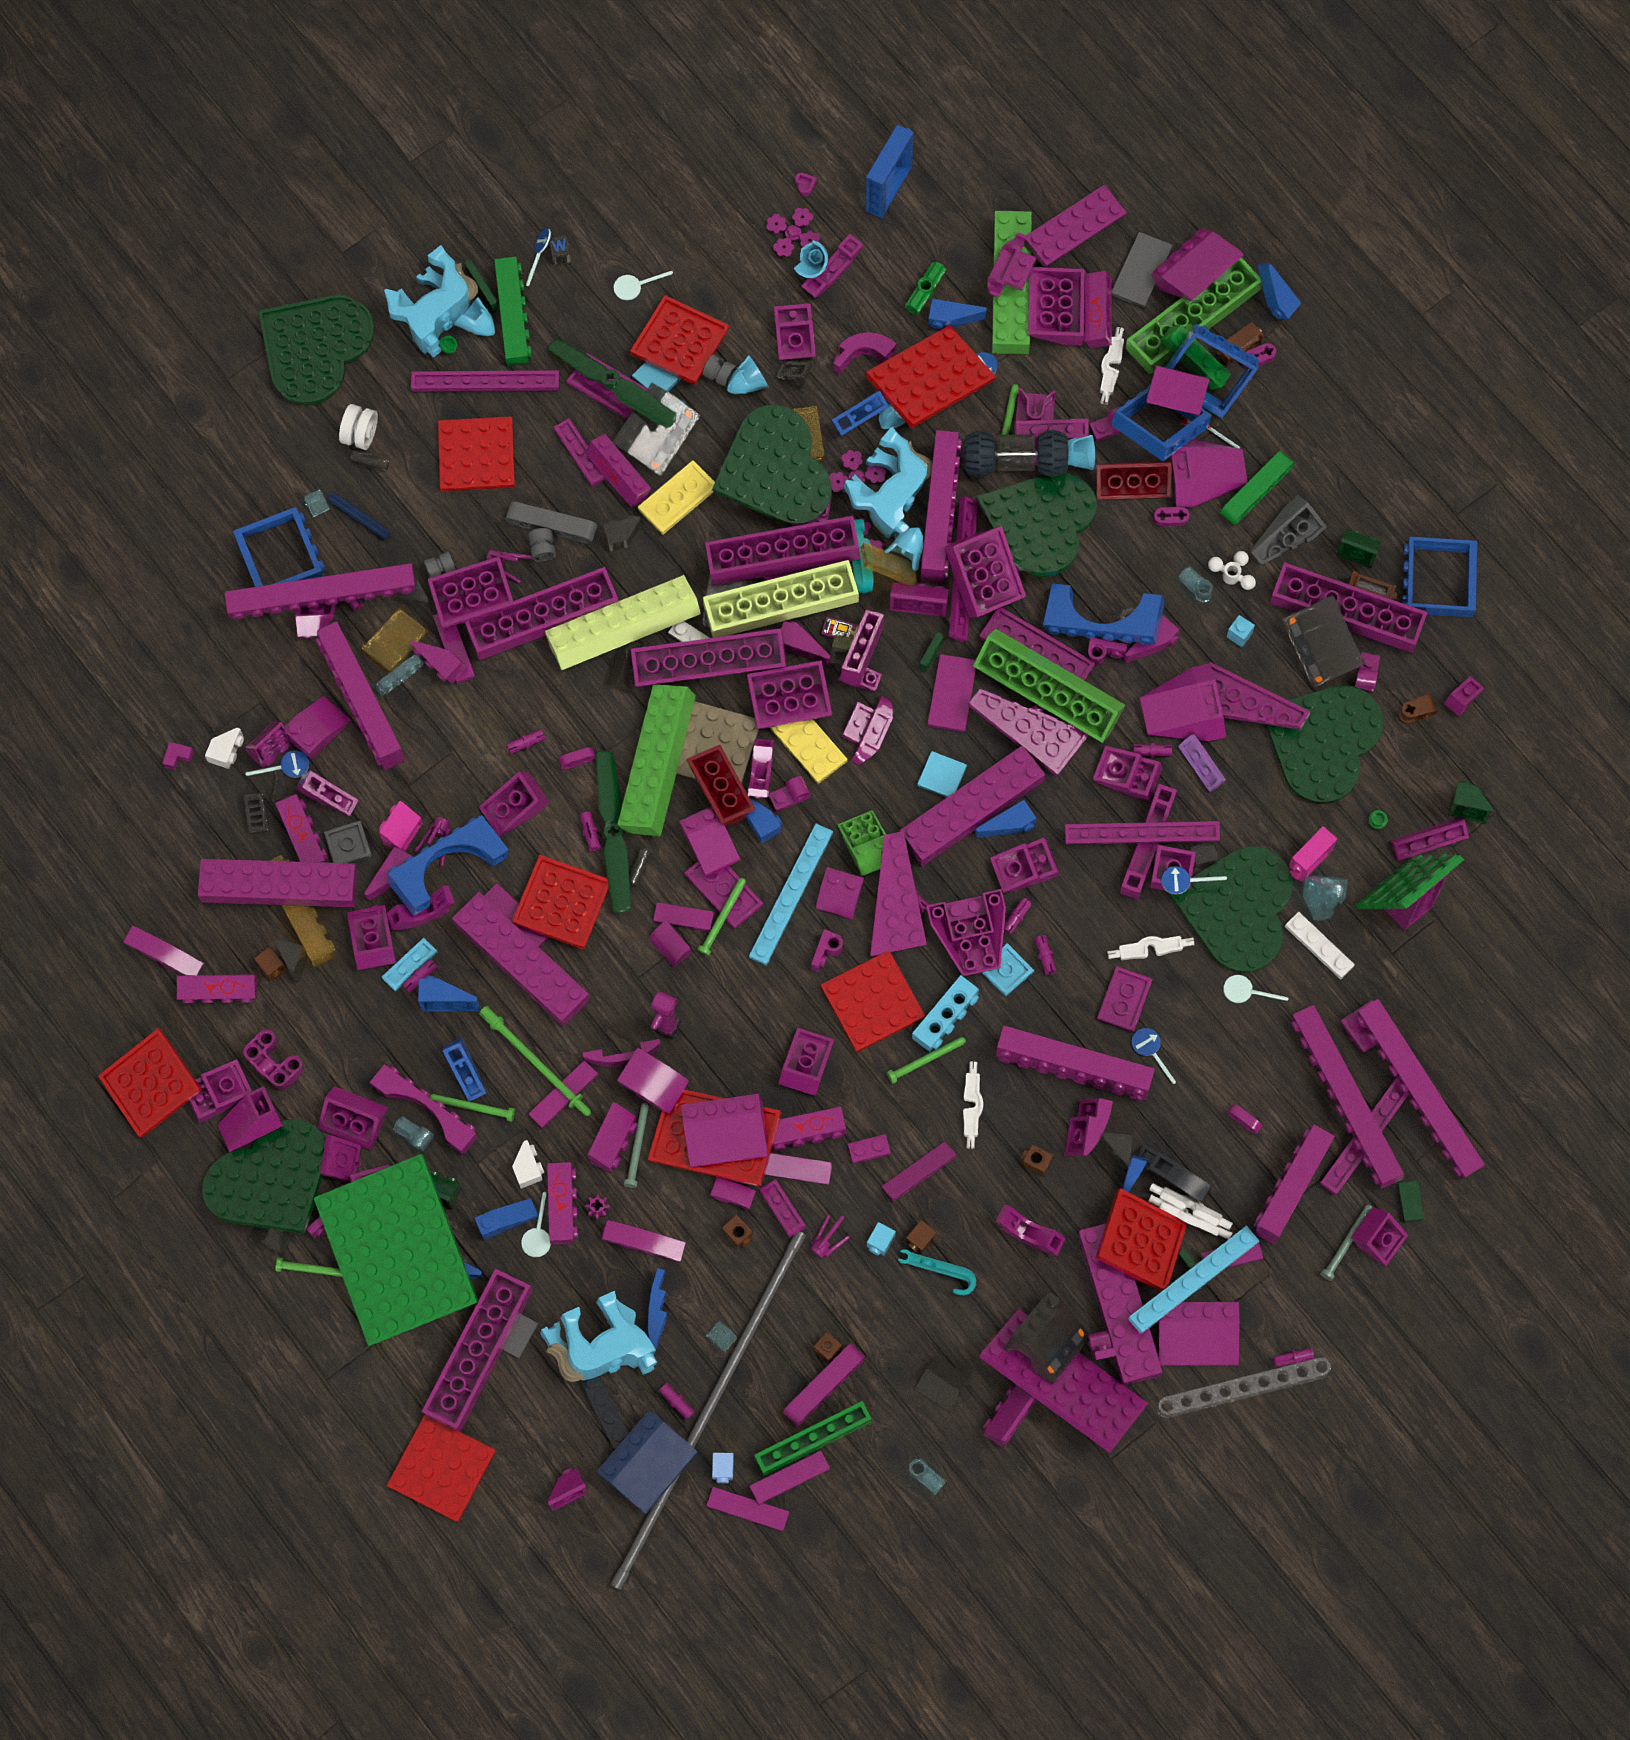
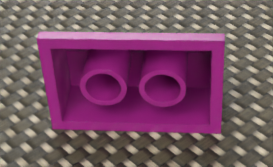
M906 582L893 583L890 595V610L946 617L949 589H945L942 586L927 587L924 584L909 585Z
M334 1086L325 1097L318 1129L371 1150L384 1124L388 1107Z
M615 1102L612 1103L588 1153L590 1164L611 1173L614 1168H618L621 1161L619 1156L622 1150L626 1151L629 1145V1140L627 1139L630 1133L634 1134L638 1125L636 1123V1116Z
M1018 1385L1010 1387L1006 1393L1008 1397L1004 1403L1000 1402L994 1412L997 1414L993 1420L989 1418L983 1426L985 1429L984 1436L1003 1449L1037 1401V1399Z

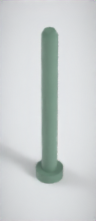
M643 1103L640 1108L628 1178L623 1183L625 1187L637 1188L638 1182L635 1181L649 1108L646 1103Z
M1365 1205L1327 1269L1321 1271L1320 1274L1325 1279L1332 1281L1335 1277L1333 1273L1353 1242L1351 1239L1352 1235L1372 1209L1371 1205Z

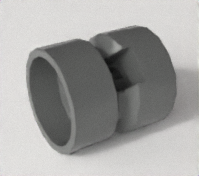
M713 354L704 367L703 376L711 380L716 379L718 384L727 387L732 373L737 369V366L729 362L724 363L722 358Z
M540 528L529 532L528 537L532 547V560L535 562H546L554 559L556 553L555 547L552 544V530Z
M449 552L438 555L437 559L432 557L424 560L430 578L456 570Z

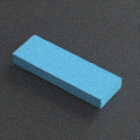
M423 938L382 976V979L396 992L402 986L401 984L414 974L413 971L420 969L429 958L431 959L438 953L437 950Z

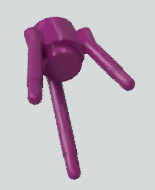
M490 550L486 560L500 557L503 565L505 559L517 561L518 558L532 559V555ZM505 571L506 577L518 584L521 583L519 579Z
M436 817L434 823L431 824L429 830L414 851L418 852L429 836L428 844H431L435 835L442 837L444 834L445 838L449 836L451 829L448 828L450 822L444 818ZM446 855L441 856V867L444 866V860Z
M829 1214L826 1216L810 1248L820 1258L824 1256L829 1257L834 1250L850 1239L849 1236H846L829 1249L830 1244L827 1241L840 1225L844 1216H841L823 1239L821 1235L831 1217Z

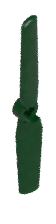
M556 339L548 345V350L584 376L603 384L608 390H613V393L621 403L666 429L675 422L677 413L636 383L620 378L616 370H608L603 364L561 339Z
M609 751L596 752L599 811L605 823L603 836L606 844L603 854L612 911L614 913H624L631 909L628 850L622 838L623 830L618 826L622 809L614 754ZM611 830H614V832L616 833L615 836H612V834L610 833Z

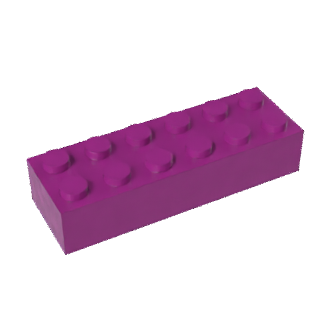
M1313 1125L1311 1130L1307 1128L1300 1141L1303 1145L1297 1146L1290 1159L1293 1163L1288 1162L1281 1175L1284 1179L1279 1178L1272 1191L1275 1195H1270L1263 1208L1265 1213L1260 1212L1254 1224V1227H1256L1254 1234L1274 1245L1276 1244L1335 1137L1334 1135L1316 1125Z

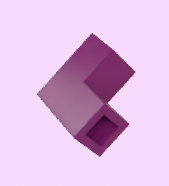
M169 742L162 764L164 768L176 770L179 760L191 762L194 751L191 747Z

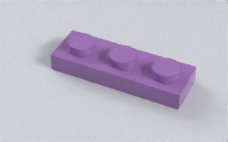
M1195 734L1190 735L1178 746L1209 792L1214 791L1226 781Z

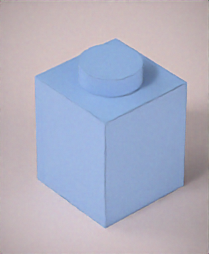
M713 1453L712 1477L713 1480H717V1483L726 1484L729 1483V1480H733V1453Z

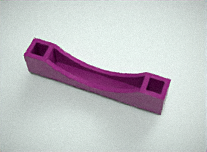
M1161 784L1158 785L1145 823L1167 822L1176 797V789ZM1159 843L1137 844L1121 886L1120 894L1139 899Z
M384 1064L370 1081L372 1088L387 1099H405L426 1108L441 1124L447 1144L461 1155H464L478 1138L475 1133L476 1129L469 1123L465 1125L459 1121L461 1118L453 1111L451 1113L447 1112L445 1106L440 1101L436 1100L434 1102L429 1098L430 1094L421 1088L419 1091L414 1087L415 1083L407 1077L405 1079L402 1078L396 1068L393 1066L388 1067Z

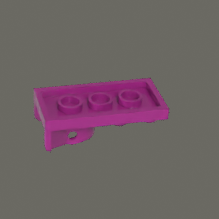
M1019 388L1016 421L1053 420L1056 391H1052L1049 395L1025 393L1022 388ZM1014 436L1013 452H1037V439L1015 440ZM1037 455L1013 456L1012 463L1037 465Z

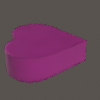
M798 173L795 176V185L802 196H809L816 185L817 178L805 173Z

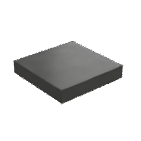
M361 821L324 832L333 863L351 864L372 857Z
M521 1314L503 1351L520 1359L539 1324Z

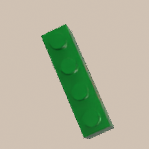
M1182 325L1170 327L1160 342L1175 354L1189 332ZM1196 339L1192 341L1180 358V361L1194 375L1209 378L1207 388L1210 391L1220 389L1231 376Z

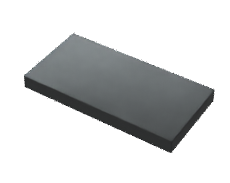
M1139 232L1113 287L1112 296L1145 308L1156 285L1151 273L1159 264L1168 259L1173 245Z

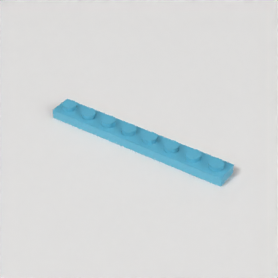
M815 824L749 955L750 959L767 966L833 835L832 830Z
M1247 1226L1133 1313L1128 1320L1142 1334L1258 1244L1259 1240Z

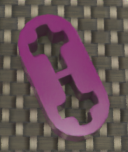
M1266 343L1248 350L1246 353H1251L1257 357L1259 367L1274 360L1276 348L1274 345ZM1265 350L1271 351V355L1264 354Z
M1162 507L1155 511L1154 522L1162 527L1184 526L1189 521L1190 514L1184 507ZM1179 513H1182V516H1185L1183 517V520H1180V518L1177 517ZM1160 514L1164 515V520H1161Z
M588 747L561 756L559 762L562 769H570L591 762L596 756L593 748Z
M1233 1104L1227 1111L1232 1119L1253 1134H1257L1263 1127L1256 1118L1236 1104Z

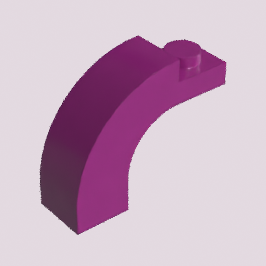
M867 332L853 335L839 345V354L833 360L834 371L840 375L854 358L861 355L873 356L883 363L895 354L897 343L878 333Z
M755 739L752 772L748 795L754 798H763L769 795L774 740Z
M442 886L430 896V906L415 916L412 915L405 904L396 905L387 912L392 930L417 927L434 921L450 911L449 907L455 903L449 886Z
M1004 1204L996 1220L1002 1226V1230L1013 1238L1037 1250L1055 1256L1058 1255L1066 1239L1056 1230L1040 1226L1026 1219L1009 1205Z

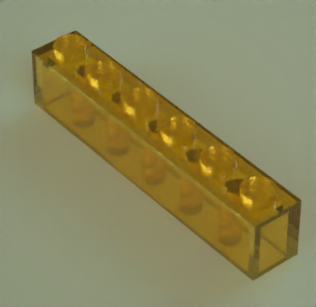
M280 855V856H278V857H276V858L270 860V861H287V862H289L288 859L284 860V858L282 857V855ZM282 905L314 968L334 958L333 951L336 949L331 939L326 940L324 935L327 932L323 924L318 925L316 921L318 915L314 907Z

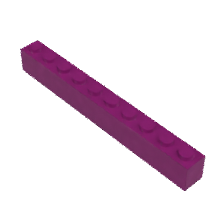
M411 563L226 591L225 598L229 617L239 620L248 615L259 617L263 613L278 614L282 610L287 609L289 611H298L301 607L317 608L320 604L336 605L340 601L351 603L360 598L371 600L375 596L390 597L394 593L399 592L401 594H410L413 590L417 589L414 568Z
M1377 999L1357 1012L1358 1017H1356L1361 1027L1365 1026L1369 1032L1367 1034L1372 1044L1376 1043L1379 1048L1378 1054L1382 1060L1386 1059L1389 1063L1388 1069L1393 1077H1398L1401 1082L1399 1083L1401 1090L1404 1093L1408 1092L1411 1098L1409 1100L1410 1104L1415 1110H1419L1422 1115L1420 1117L1421 1121L1432 1130L1431 1136L1433 1140L1442 1146L1443 1150L1441 1151L1447 1160L1450 1159L1453 1163L1452 1169L1455 1174L1464 1179L1484 1167V1162L1380 1000Z
M1312 1005L1293 1014L1291 1026L1295 1033L1298 1032L1300 1034L1302 1047L1309 1051L1310 1055L1308 1057L1313 1066L1316 1065L1319 1072L1317 1074L1322 1083L1325 1082L1327 1085L1326 1091L1331 1100L1334 1099L1336 1102L1335 1108L1338 1115L1344 1117L1346 1121L1344 1125L1347 1132L1353 1134L1355 1138L1353 1142L1356 1149L1362 1151L1364 1155L1362 1159L1365 1166L1371 1168L1373 1172L1371 1176L1376 1185L1379 1184L1381 1189L1402 1180L1404 1173L1315 1006Z

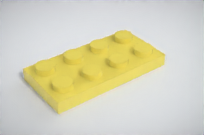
M691 461L640 504L638 510L664 535L713 493L711 490L715 482L694 461Z
M813 719L770 727V730L817 784L847 762L844 754Z

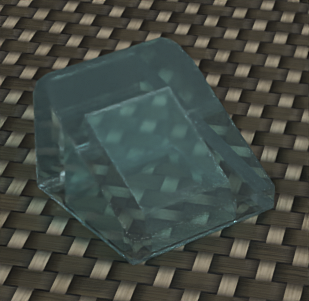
M320 489L304 496L305 503L313 517L330 509Z
M720 1321L706 1335L708 1339L724 1352L737 1338L733 1331Z

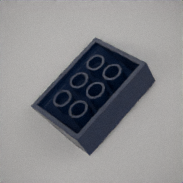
M649 1410L597 1470V1473L606 1483L643 1513L647 1514L697 1455L698 1451Z

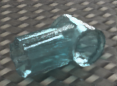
M1190 566L1186 567L1178 576V579L1195 594L1198 601L1204 603L1212 598V583L1204 580ZM1201 589H1206V590H1208V592H1207V593H1202V592H1200V590H1201Z
M403 1116L398 1119L393 1128L394 1132L410 1141L411 1145L422 1152L425 1151L435 1136L425 1127H419Z
M914 1459L908 1467L909 1475L919 1481L934 1495L946 1483V1480L927 1466L922 1459ZM920 1464L923 1467V1472L920 1474L914 1473L912 1466Z

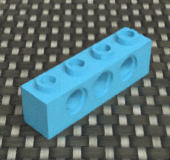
M960 975L912 1033V1039L929 1052L933 1049L937 1050L943 1042L942 1038L944 1035H949L955 1028L953 1024L958 1019L961 1021L967 1013L966 1009L968 1006H973L979 999V989ZM961 997L964 999V1002L957 1004L954 1002V999ZM950 1012L952 1017L946 1019L942 1016V1013ZM932 1026L939 1027L940 1031L938 1033H932L930 1031V1028Z

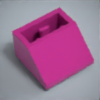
M399 801L397 805H393L387 821L384 820L380 825L379 833L384 845L391 849L396 846L405 852L423 822L419 815Z

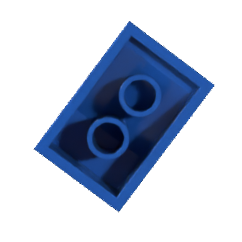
M425 976L424 979H419L418 1002L422 1012H480L477 997L440 979H436L434 976Z

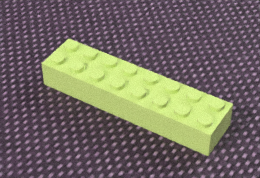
M849 560L703 597V605L713 638L728 636L859 602V593Z
M683 575L546 630L545 633L561 670H564L700 615L701 612L697 598Z

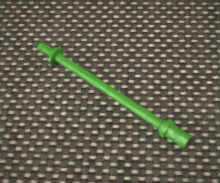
M485 1006L480 1011L479 1015L490 1024L492 1030L500 1031L571 1101L569 1103L570 1108L576 1106L585 1116L591 1114V1110L581 1101L583 1096L581 1094L576 1096L504 1026V1019L501 1016L498 1017L489 1006Z

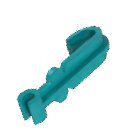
M864 519L854 520L861 559L852 561L855 583L858 593L872 592L873 571L870 551L868 550L870 541L864 538L863 532H865Z
M905 1249L900 1251L908 1255L907 1260L898 1259L902 1264H910L968 1282L966 1290L954 1289V1294H970L976 1286V1277L967 1268L911 1253Z

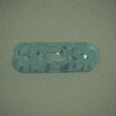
M418 655L410 657L382 678L375 685V689L381 696L387 694L418 671L424 664L423 660Z

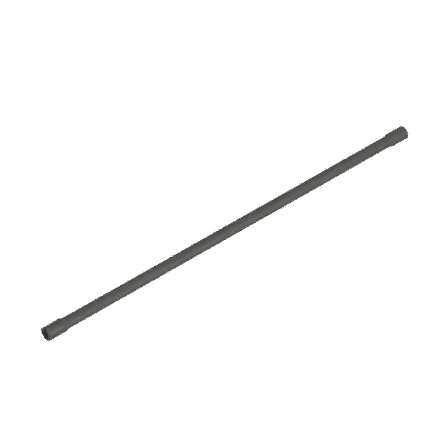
M802 1232L796 1233L791 1238L781 1262L686 1442L693 1448L698 1442L795 1254L799 1251L806 1237ZM679 1476L648 1513L628 1554L610 1584L614 1588L622 1589L629 1576V1571Z

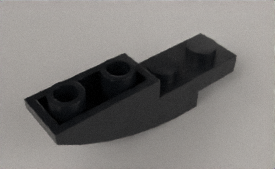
M1145 1144L1137 1154L1139 1157L1148 1159L1144 1167L1145 1169L1201 1204L1212 1188L1204 1180L1177 1162Z

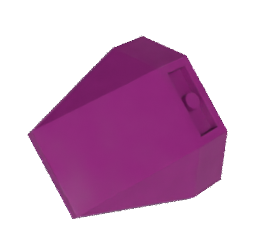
M1193 439L1169 457L1172 462L1175 483L1174 498L1176 507H1196L1243 487L1248 483L1243 449Z
M1210 664L1191 667L1140 697L1147 735L1187 739L1190 735L1195 734L1199 741L1206 742L1226 738L1220 698Z
M1002 889L982 893V896L951 903L941 902L926 906L931 927L963 977L1001 968L1006 912Z

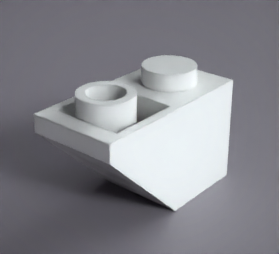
M235 728L213 738L205 754L207 761L229 769L230 765L234 764L238 747H241L244 741L241 729Z
M527 1140L523 1142L512 1166L521 1189L542 1181L541 1174L544 1173L541 1163H536L534 1156H537L534 1145L529 1146Z

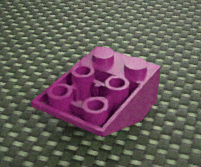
M270 723L245 747L247 754L263 769L266 766H270L275 761V757L279 753L285 752L289 747L290 740L283 723Z
M264 1086L246 1094L218 1124L229 1152L283 1126Z

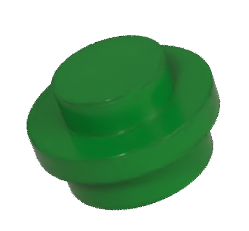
M452 336L442 337L439 341L441 349L448 354L455 352L457 341Z
M1376 810L1370 814L1368 822L1372 828L1382 829L1387 825L1388 817L1383 811Z

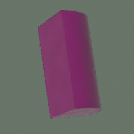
M667 920L659 925L649 938L651 943L673 968L691 954V948Z

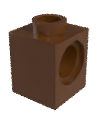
M270 947L254 958L257 965L270 981L281 977L284 970H286L282 961Z
M1032 1144L1030 1150L1026 1148L1021 1159L1024 1160V1167L1044 1177L1053 1159V1155ZM1039 1156L1042 1161L1037 1164L1033 1163L1031 1157Z
M737 1215L722 1227V1232L738 1249L741 1246L746 1247L753 1240L751 1238L753 1232ZM741 1229L744 1231V1235L742 1237H735L734 1231Z
M921 1220L907 1236V1247L914 1253L918 1251L922 1254L934 1240L937 1232Z
M828 1332L814 1346V1351L828 1364L842 1350V1345Z

